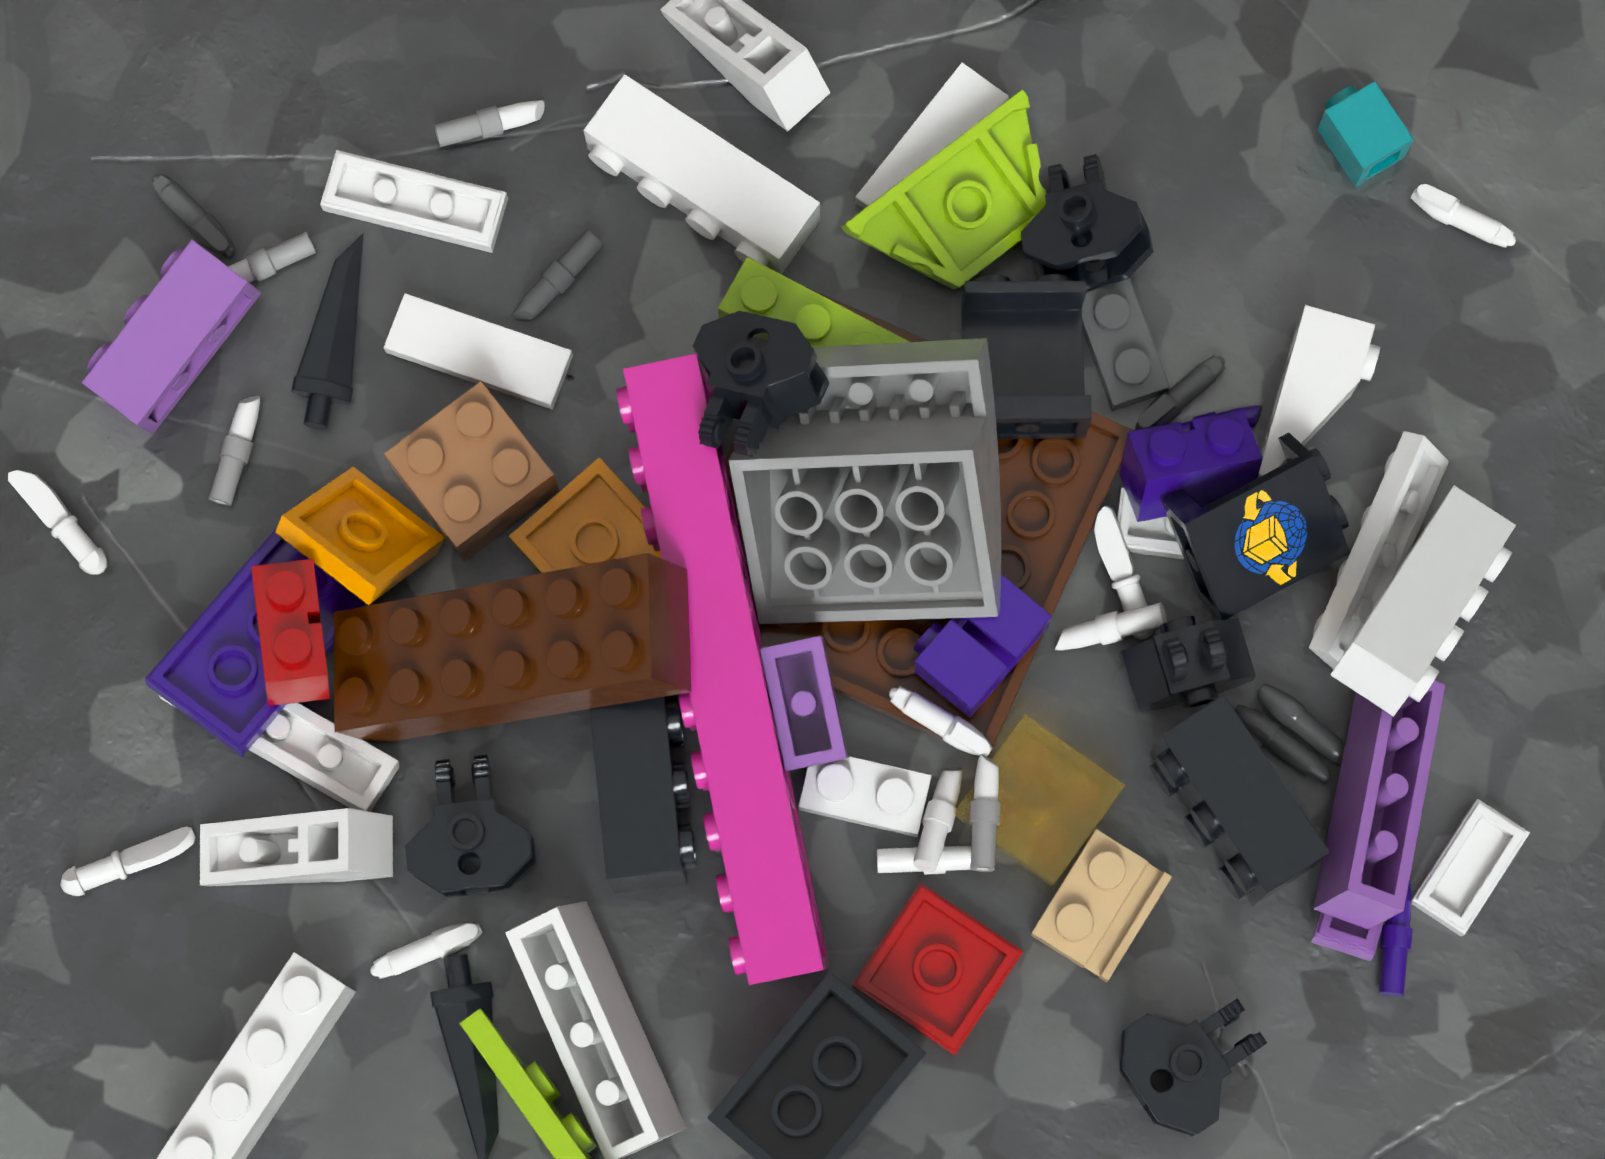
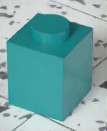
M1375 81L1357 91L1355 86H1349L1332 96L1325 103L1324 106L1327 110L1324 111L1317 131L1354 187L1359 186L1405 158L1414 139Z

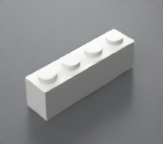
M625 74L583 130L587 148L591 151L588 156L598 167L613 176H617L621 171L639 183L637 189L645 198L662 208H666L670 203L688 215L685 218L686 222L702 236L714 240L718 235L735 246L734 253L742 262L749 257L782 274L820 222V202Z
M1454 485L1427 523L1330 675L1392 716L1397 713L1408 697L1420 702L1439 673V670L1430 665L1432 660L1436 656L1444 662L1464 633L1463 629L1455 625L1456 621L1461 617L1469 622L1489 591L1479 585L1482 579L1485 578L1493 583L1513 552L1503 546L1516 525Z
M583 901L558 906L505 932L604 1159L623 1158L687 1129L587 902Z
M294 952L156 1159H246L356 991Z

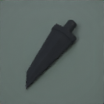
M363 233L334 261L297 375L294 376L291 392L308 397L303 424L313 429H327L332 403L350 405Z
M468 954L443 958L448 989L432 991L430 996L432 1008H435L477 1157L478 1159H488L499 1133L496 1075L459 1023L480 1008L493 1023L492 997L494 996L491 982L472 983Z

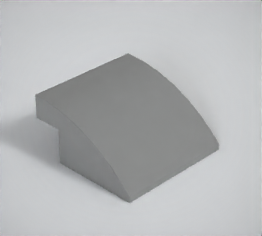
M987 338L812 347L818 357L816 362L829 381V386L821 404L783 418L779 429L768 427L764 439L753 457L733 451L729 459L759 624L998 617L1001 597V498L996 414Z

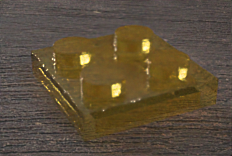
M1025 714L992 759L999 766L998 801L1001 803L1000 825L997 826L996 847L1053 887L1125 785ZM974 785L953 812L958 820L971 829L972 825L969 824L970 802L974 800Z

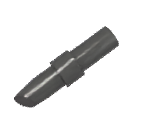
M586 230L557 261L553 260L540 274L541 278L526 293L514 310L513 318L519 321H530L543 311L558 294L562 295L575 281L574 277L604 246L601 241L590 231Z

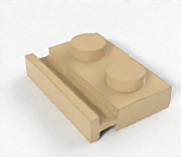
M1096 829L1037 923L1031 936L1080 967H1084L1107 983L1172 876L1160 871L1149 864V861Z

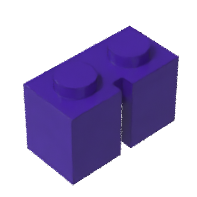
M1244 410L1192 419L1189 431H1183L1181 423L1177 422L1128 432L1119 475L1136 520L1141 522L1167 517L1161 500L1181 489L1202 508L1258 478L1263 457Z
M1001 574L1000 612L998 617L953 618L945 627L937 621L934 622L913 648L920 655L915 660L914 672L968 718H971L1047 630L1052 616Z

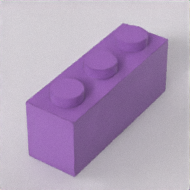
M193 240L189 242L185 249L178 248L167 258L160 271L162 279L149 296L143 295L130 306L124 317V324L126 326L112 344L110 342L105 343L94 353L87 366L89 374L82 381V384L125 417L152 434L155 433L261 295L258 289Z

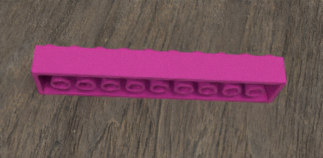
M696 353L625 368L623 371L626 386L616 388L623 423L624 425L628 424L630 432H636L639 446L629 448V458L636 485L640 484L642 492L648 491L651 507L641 509L648 545H653L654 551L661 552L662 559L687 569L691 692L678 694L685 727H690L691 731L697 730L701 750L691 752V761L698 789L703 788V791L709 790L713 812L703 814L710 850L722 851L726 874L716 876L720 904L723 913L734 912L739 936L728 938L734 971L736 975L747 973L748 983L753 985L830 968L790 772L785 771L760 648L764 647L722 443L721 446H718V449L699 444V424H701V418L704 417L705 409L712 396L706 385L708 375Z

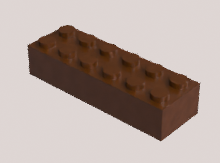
M649 553L334 612L335 732L376 744L691 692L687 569Z

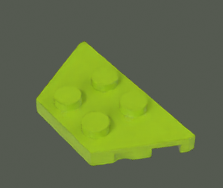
M1023 89L1014 94L840 227L847 235L953 290L965 284V281L970 280L1021 241V231L1046 205V190L1039 181L1041 164L1037 143L1032 144L1026 109L1030 108L1027 94Z
M481 1008L459 1024L555 1159H593L589 1152L598 1145L577 1116L570 1113L564 1118L553 1101L562 1094L543 1067L535 1061L527 1066Z

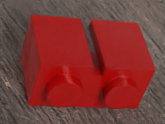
M313 559L251 566L268 706L330 699Z

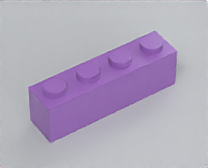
M1434 680L1420 702L1408 697L1394 716L1355 692L1326 839V847L1330 853L1322 860L1313 906L1314 910L1366 929H1370L1404 911L1445 690L1444 683Z

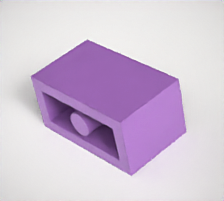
M817 636L760 648L785 771L849 758L824 638Z

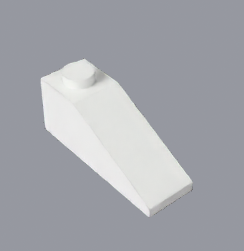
M670 0L660 9L663 16L753 106L787 132L830 94L808 49L742 0Z
M1305 305L1296 325L1261 449L1263 460L1258 478L1287 463L1278 439L1279 437L1289 432L1305 446L1351 397L1360 379L1371 380L1380 352V346L1370 344L1375 324Z
M345 808L200 824L201 886L346 882L393 877L392 815Z

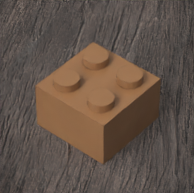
M481 381L384 453L393 471L464 562L560 491L554 473Z

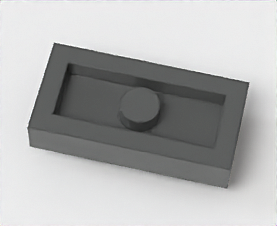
M1130 278L1088 291L1082 306V331L1111 410L1115 411L1167 392L1170 389V385Z

